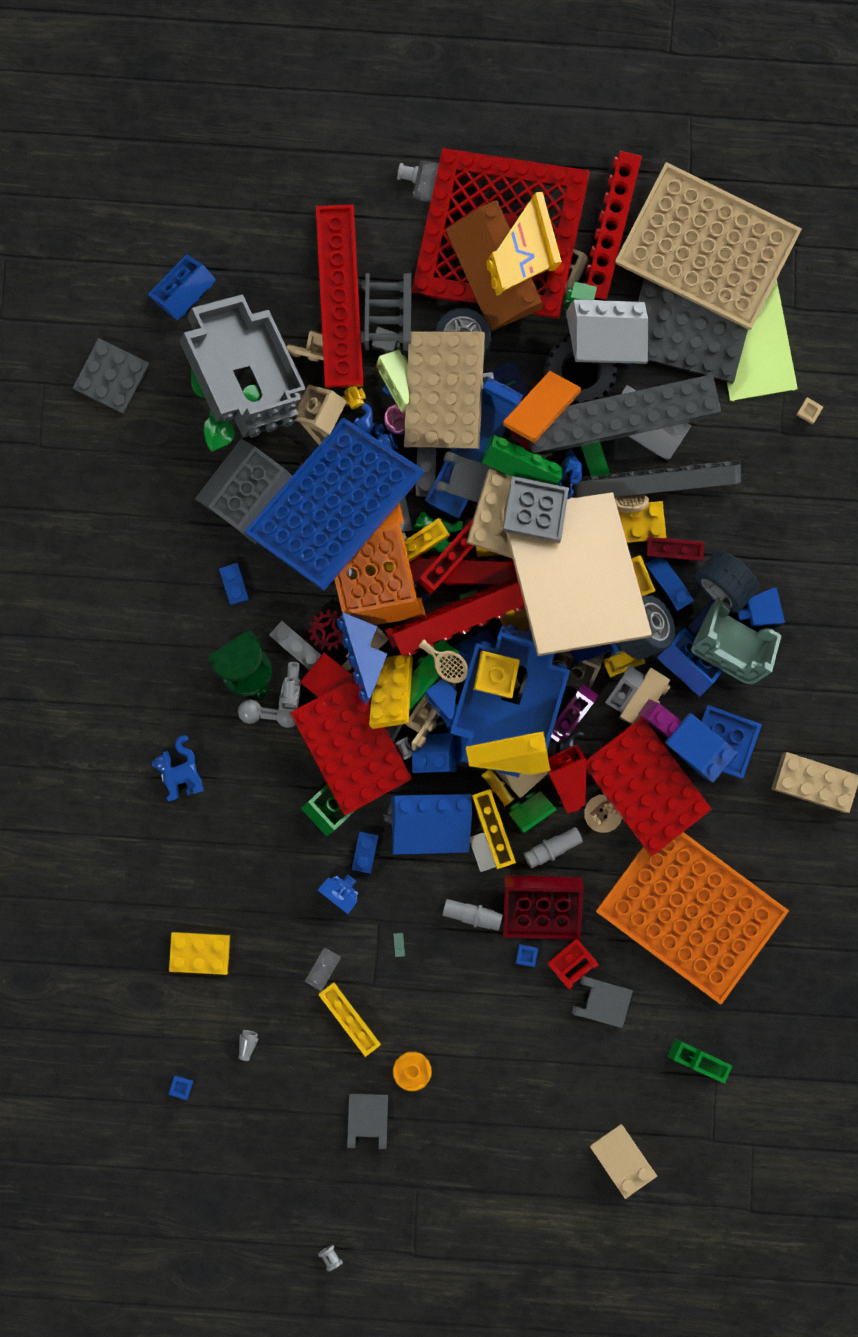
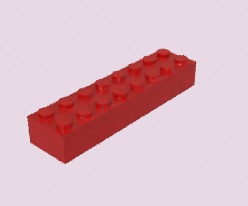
M516 576L427 613L426 616L418 617L393 627L392 635L401 655L406 654L410 656L418 652L417 649L420 648L419 644L423 639L431 646H434L436 641L441 639L442 641H447L453 638L455 633L460 632V634L470 631L472 626L477 624L478 626H483L489 623V619L494 617L500 619L507 615L506 612L522 610L525 606L518 577Z

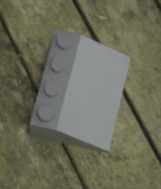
M572 301L566 311L575 362L647 364L648 316L645 302Z

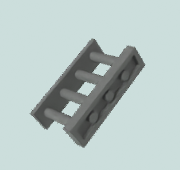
M366 273V281H362V292H365V331H361V343H365V350H369V341H399V343H403V350H408L409 344H411V273H404V281H400V283H370L369 273ZM370 290H400V292H403V298H400V300L370 299ZM369 307H400V309H403V315L369 316ZM369 324H399V326H403V332L369 333Z

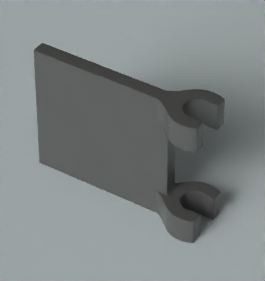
M451 452L445 453L443 460L454 463L449 483L438 481L435 490L478 503L488 469H495Z
M586 976L581 977L580 983L591 987L585 1009L573 1005L572 1014L623 1028L633 990Z
M349 1094L347 1148H355L356 1137H378L379 1149H387L388 1095Z

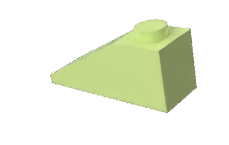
M398 349L379 356L376 368L401 413H403L409 403L408 363L406 357Z

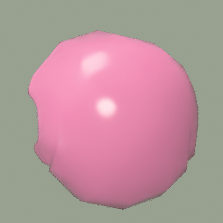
M397 404L387 409L384 416L385 426L391 433L405 434L406 410L401 413Z

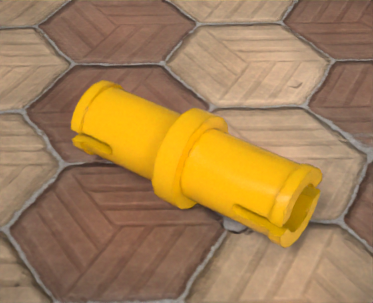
M489 769L482 775L492 788V793H496L504 806L514 800V797L505 788V783L499 780L493 770Z

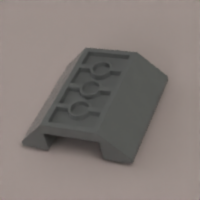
M240 439L195 500L207 509L212 510L254 544H257L244 531L283 488L292 475L255 446Z

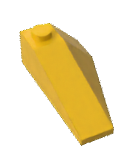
M543 732L466 747L468 762L471 767L529 775L550 771Z

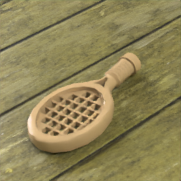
M645 494L615 497V502L619 511L633 513L645 509L649 505V498Z
M423 639L419 647L434 657L435 669L442 679L451 683H459L466 679L468 665L461 655L452 651L438 652ZM446 659L451 662L448 668L446 667V665L448 664V662L445 661ZM461 660L462 663L459 665V667L462 666L463 668L460 669V672H458L457 670L459 667L457 666V663H459V661ZM443 662H445L446 664L444 667L446 668V671H444V673L442 674L441 671L444 669V667L441 668L440 666L443 665ZM455 666L457 667L455 670L458 673L457 675L452 672Z

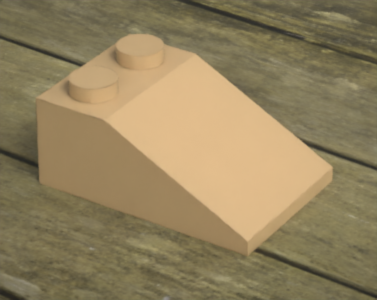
M622 1124L590 1145V1148L625 1199L657 1177Z

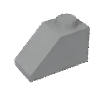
M628 666L605 703L622 713L640 687L645 675Z

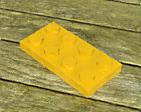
M405 654L386 657L372 692L369 723L372 729L409 723L412 655L407 656Z

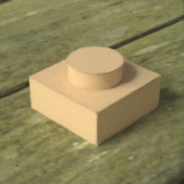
M806 398L796 415L813 424L823 406Z

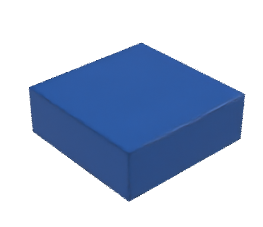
M519 944L516 964L535 967L538 948Z
M175 1075L168 1095L188 1100L193 1080Z

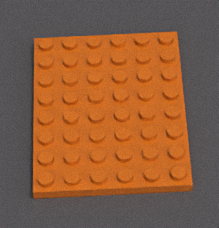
M683 832L654 856H650L642 847L596 909V912L721 1005L789 910Z

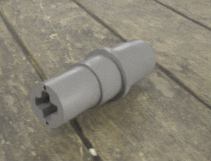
M574 827L558 836L542 840L541 844L525 852L524 856L530 868H534L549 860L554 861L555 857L583 843V840L577 828Z
M447 899L442 916L474 925L475 928L478 926L499 931L503 914L483 908L482 905L475 906Z

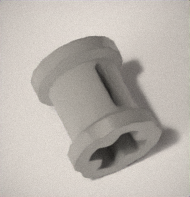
M400 163L397 180L406 179L416 183L419 166L414 168Z
M408 737L394 744L403 761L412 757L413 750L408 742Z
M333 1245L324 1248L318 1253V1256L322 1257L327 1265L326 1269L328 1272L343 1263L333 1250Z

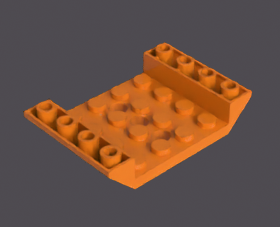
M400 503L334 579L342 613L344 612L373 625L426 616L422 597L417 598L402 535L400 524L404 522ZM386 561L393 563V571H388L385 568ZM368 565L375 567L376 572L374 575L367 572ZM350 568L357 571V578L350 577Z

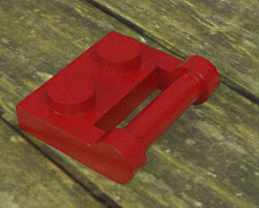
M577 938L547 963L569 990L593 967L599 966ZM584 958L588 960V962L585 965H583L578 971H576L571 977L567 978L565 976V974L568 971H570L575 965H577L581 960H583Z

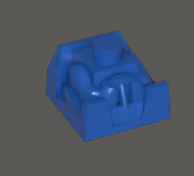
M348 874L343 880L338 876L331 879L328 877L318 889L320 893L347 914L350 913L358 901V892L352 888L357 881Z

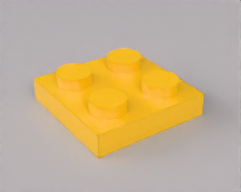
M481 651L473 690L512 698L520 660Z

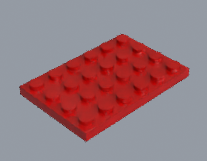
M354 679L290 712L296 727L344 816L412 779L386 728L372 729L370 727L371 700L368 701L367 705L364 704V701L360 700L359 684L355 683Z
M642 717L586 759V771L650 856H654L712 810L647 721Z

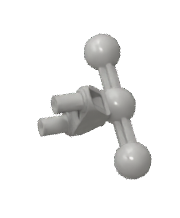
M288 663L287 677L284 678L279 696V709L261 707L257 701L252 699L245 700L239 705V718L248 724L255 723L261 718L277 720L285 728L294 727L295 723L290 712L298 709L301 691L299 663Z

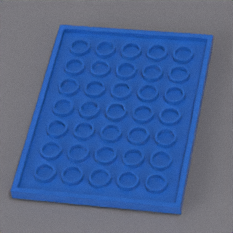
M342 418L331 434H328L244 532L324 591L425 472L347 419Z

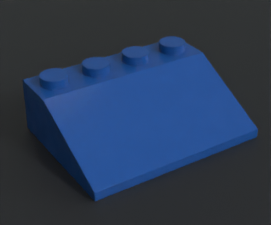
M471 794L391 796L392 854L469 852L472 820Z

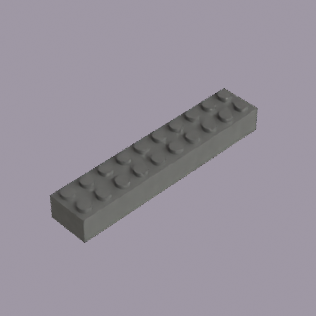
M713 374L570 405L535 443L528 440L530 452L544 455L717 417L722 411Z

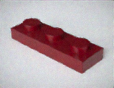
M647 537L646 557L703 561V541Z

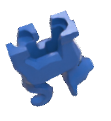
M573 448L566 451L560 465L563 467V472L558 486L569 488L567 499H571L574 493L572 489L573 484H578L582 477V465L577 460Z
M186 735L179 736L175 741V749L187 757L185 763L171 767V757L168 751L163 752L162 755L157 756L152 761L153 768L161 772L162 781L170 793L167 796L168 801L179 798L178 784L181 783L187 784V795L204 791L202 779L197 773L195 756L192 750L182 745L185 741L189 740V737Z

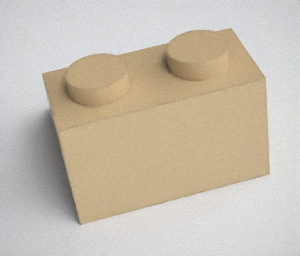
M308 385L297 407L299 415L295 421L318 432L330 435L347 401L332 390Z

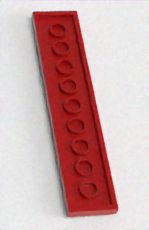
M354 205L316 206L325 388L362 387L363 368Z

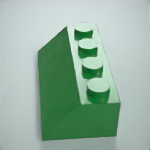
M496 435L486 440L482 463L511 477L514 476L558 485L560 482L563 467L557 463L550 462L540 455L533 454L523 447L510 443Z
M442 639L439 642L436 641L435 645L432 646L438 652L452 651L457 654L460 653L451 645L442 641ZM431 654L423 655L416 663L419 666L414 671L412 670L409 713L423 698L426 691L440 678L435 669L434 657Z

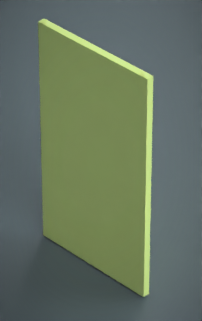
M777 279L752 329L747 331L734 383L727 382L730 401L798 389Z

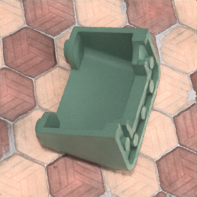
M718 599L711 605L693 641L691 652L743 683L755 684L772 672L782 635L771 628H765L758 632L728 616L730 613L729 605Z

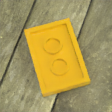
M172 932L169 972L227 975L230 935Z

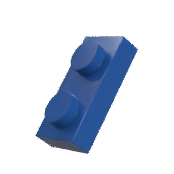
M238 563L220 568L219 571L230 605L249 600Z
M359 832L352 870L371 874L378 835Z

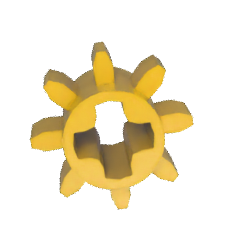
M350 387L344 391L345 396L342 398L347 401L346 407L350 405L351 409H356L364 404L363 399L366 398V395L362 388L358 390L357 387Z

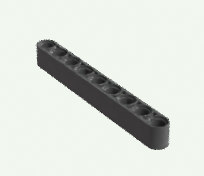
M727 461L581 477L578 484H573V498L613 492L614 497L738 484L741 482V462Z

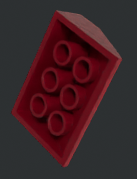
M505 876L503 938L580 939L583 905L582 877Z

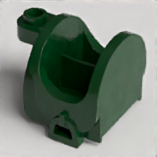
M251 629L247 632L244 630L242 635L214 653H209L210 656L207 659L214 672L221 677L233 693L242 696L251 695L254 699H263L268 695L270 688L267 684L271 679L272 666L269 658L261 648V642L256 638Z

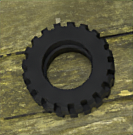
M571 336L567 337L565 341L561 340L555 348H552L545 362L544 376L551 371L563 378L562 369L564 364L568 360L575 358ZM592 362L598 371L595 384L588 389H581L579 395L570 405L607 398L616 381V363Z

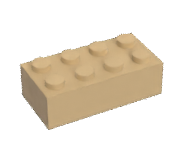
M785 752L782 753L771 789L836 811L849 813L858 786V775Z

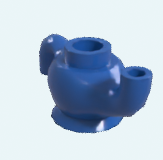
M364 403L362 409L365 410V415L361 418L357 417L353 424L369 435H372L376 423H373L372 408L367 403Z
M383 423L377 425L374 428L377 440L392 450L398 449L393 434L391 432L389 434L384 433L386 428Z

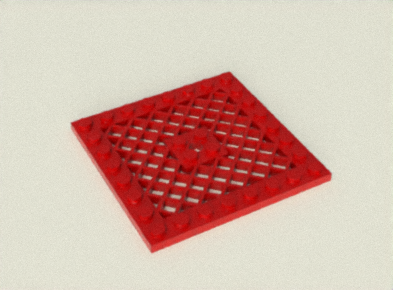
M442 148L411 290L412 295L478 305L470 284L466 283L468 282L467 277L461 280L457 274L463 269L462 266L459 265L453 269L450 262L457 258L456 252L448 258L443 254L450 247L454 250L449 237L446 235L447 219L453 225L478 208L500 199L503 203L500 206L501 211L507 209L510 213H503L511 230L520 217L519 215L522 214L528 205H524L520 199L527 194L532 198L534 196L532 191L540 186L544 192V198L548 197L551 202L546 206L547 210L549 211L555 207L559 213L551 218L550 221L555 231L554 236L556 237L562 262L556 270L548 271L547 269L532 278L533 283L539 280L543 285L542 288L537 290L543 309L532 314L560 319L590 171ZM470 173L477 174L478 176L473 179ZM467 175L470 181L462 186L458 180ZM488 176H490V177H497V178H496L495 180L491 181ZM485 178L489 184L480 189L477 182ZM507 179L516 181H514L512 184H509ZM504 181L507 187L499 192L495 185ZM455 182H456V184L458 185L459 189L456 190L455 192H453V191H454ZM525 182L534 183V184L531 185L530 187H528ZM522 184L525 190L517 195L513 188ZM474 185L477 192L469 197L466 190ZM544 185H548V186H552V187H551L550 189L546 190V188L544 187ZM492 188L496 194L487 199L484 193ZM559 189L562 196L554 201L550 194ZM511 191L514 198L505 202L502 196ZM463 193L467 199L458 204L454 198ZM481 196L485 202L476 207L473 200ZM452 200L455 207L449 211ZM518 201L522 208L513 213L510 206ZM564 201L563 208L561 211L558 207V204ZM470 203L474 210L465 215L462 208ZM459 211L463 217L454 222L450 216ZM560 219L559 227L557 229L554 225V222ZM443 237H445L448 243L442 246ZM441 255L444 261L438 264L439 256ZM448 265L451 272L442 276L439 270ZM546 274H548L547 283L542 279ZM455 276L458 281L448 279Z

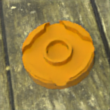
M407 1052L396 1060L393 1067V1077L396 1083L404 1090L418 1091L429 1082L431 1078V1065L423 1054Z

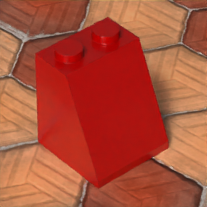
M576 744L548 758L550 771L547 773L567 813L576 812L585 806L587 761Z

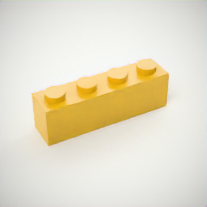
M491 789L472 795V800L496 869L516 863Z

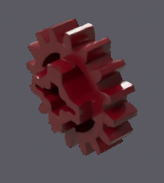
M327 609L326 614L320 611V617L314 615L315 622L309 623L313 627V629L308 630L309 633H313L310 640H316L314 645L318 646L320 644L321 650L328 647L330 652L332 647L338 650L339 643L343 645V632L335 626L337 619H341L342 615L338 617L336 610L333 614L330 613L329 609ZM329 618L328 622L323 624L319 623L323 619ZM332 623V630L334 632L326 636L324 629L329 628ZM316 630L322 632V640L318 638ZM334 637L339 638L337 641L329 643L330 639Z

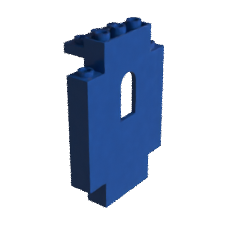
M506 624V627H501L495 648H492V644L481 641V644L476 643L450 734L469 739L467 746L543 732L546 748L548 749L570 670L567 669L566 665L556 663L555 666L552 665L555 653L537 656L530 630L521 632L517 631L518 627ZM481 651L520 660L519 665L523 666L528 672L520 705L501 700L502 696L473 690ZM465 750L464 757H463V760H462V761H463V762H466V763H469V762H468V757H467V752H466V750ZM490 769L517 778L520 773Z

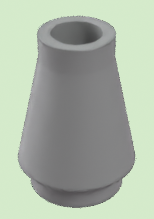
M243 1030L242 1034H240L239 1059L244 1061L250 1060V1056L259 1040L256 1032Z

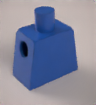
M777 587L753 596L747 602L746 608H742L737 612L738 620L749 619L751 626H770L785 623Z

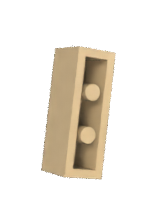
M649 668L640 687L619 718L630 725L640 718L638 713L648 699L660 703L658 699L661 694L665 696L670 688V685H668L670 679Z

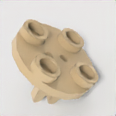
M597 795L591 798L584 809V818L587 825L600 833L616 829L622 819L605 795Z

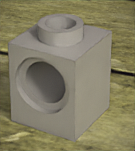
M377 327L376 333H395ZM372 341L371 344L373 350L385 354L398 350L401 345L399 341Z

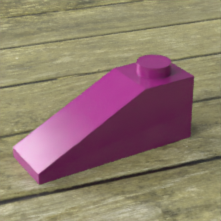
M582 684L556 719L551 738L557 742L560 739L564 741L593 705L598 694Z

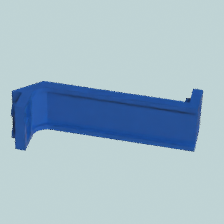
M489 377L482 390L480 449L452 448L451 453L482 463L486 440L493 435L502 438L507 427L503 426V421L520 404L523 395ZM445 461L425 499L424 505L457 522L469 500L435 490L438 481L449 483L454 463Z

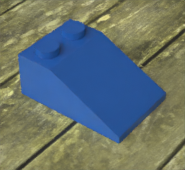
M691 713L685 717L665 742L695 771L711 782L716 780L737 754L727 742Z

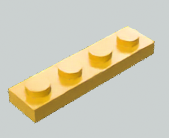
M334 982L318 994L365 1057L381 1045Z

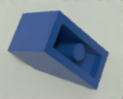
M442 679L426 691V699L449 726H452L457 690L453 683H448Z

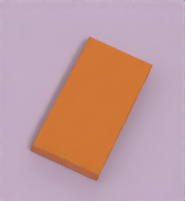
M549 371L503 421V426L535 443L579 395L581 387Z

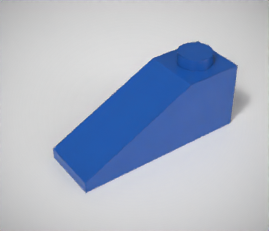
M656 557L645 564L674 613L694 601L685 585L664 558Z

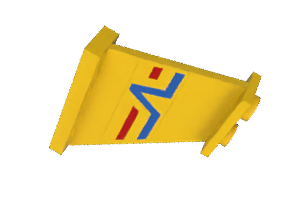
M536 192L498 250L492 252L487 260V269L492 277L491 285L495 289L497 296L501 295L503 291L547 269L548 271L556 270L562 262L543 192Z

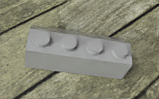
M627 385L621 394L636 390ZM685 423L630 435L629 437L666 461H669L691 428V425Z

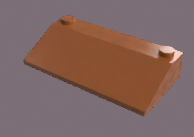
M497 200L478 208L446 229L491 331L543 309L542 301L531 278L503 291L498 296L495 289L492 288V277L486 263L492 252L498 250L510 232Z

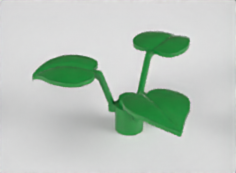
M191 368L192 389L199 397L205 398ZM249 385L243 390L245 397L249 401L257 402L261 399V393L257 385ZM210 409V417L204 424V437L208 448L213 452L231 443L235 431L230 422H216Z

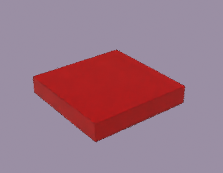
M323 653L300 683L317 697H320L349 682L354 676L327 654Z

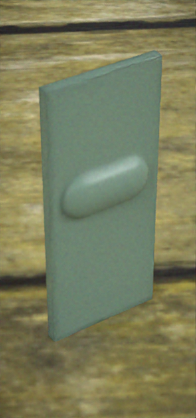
M403 933L394 934L395 957L405 956Z

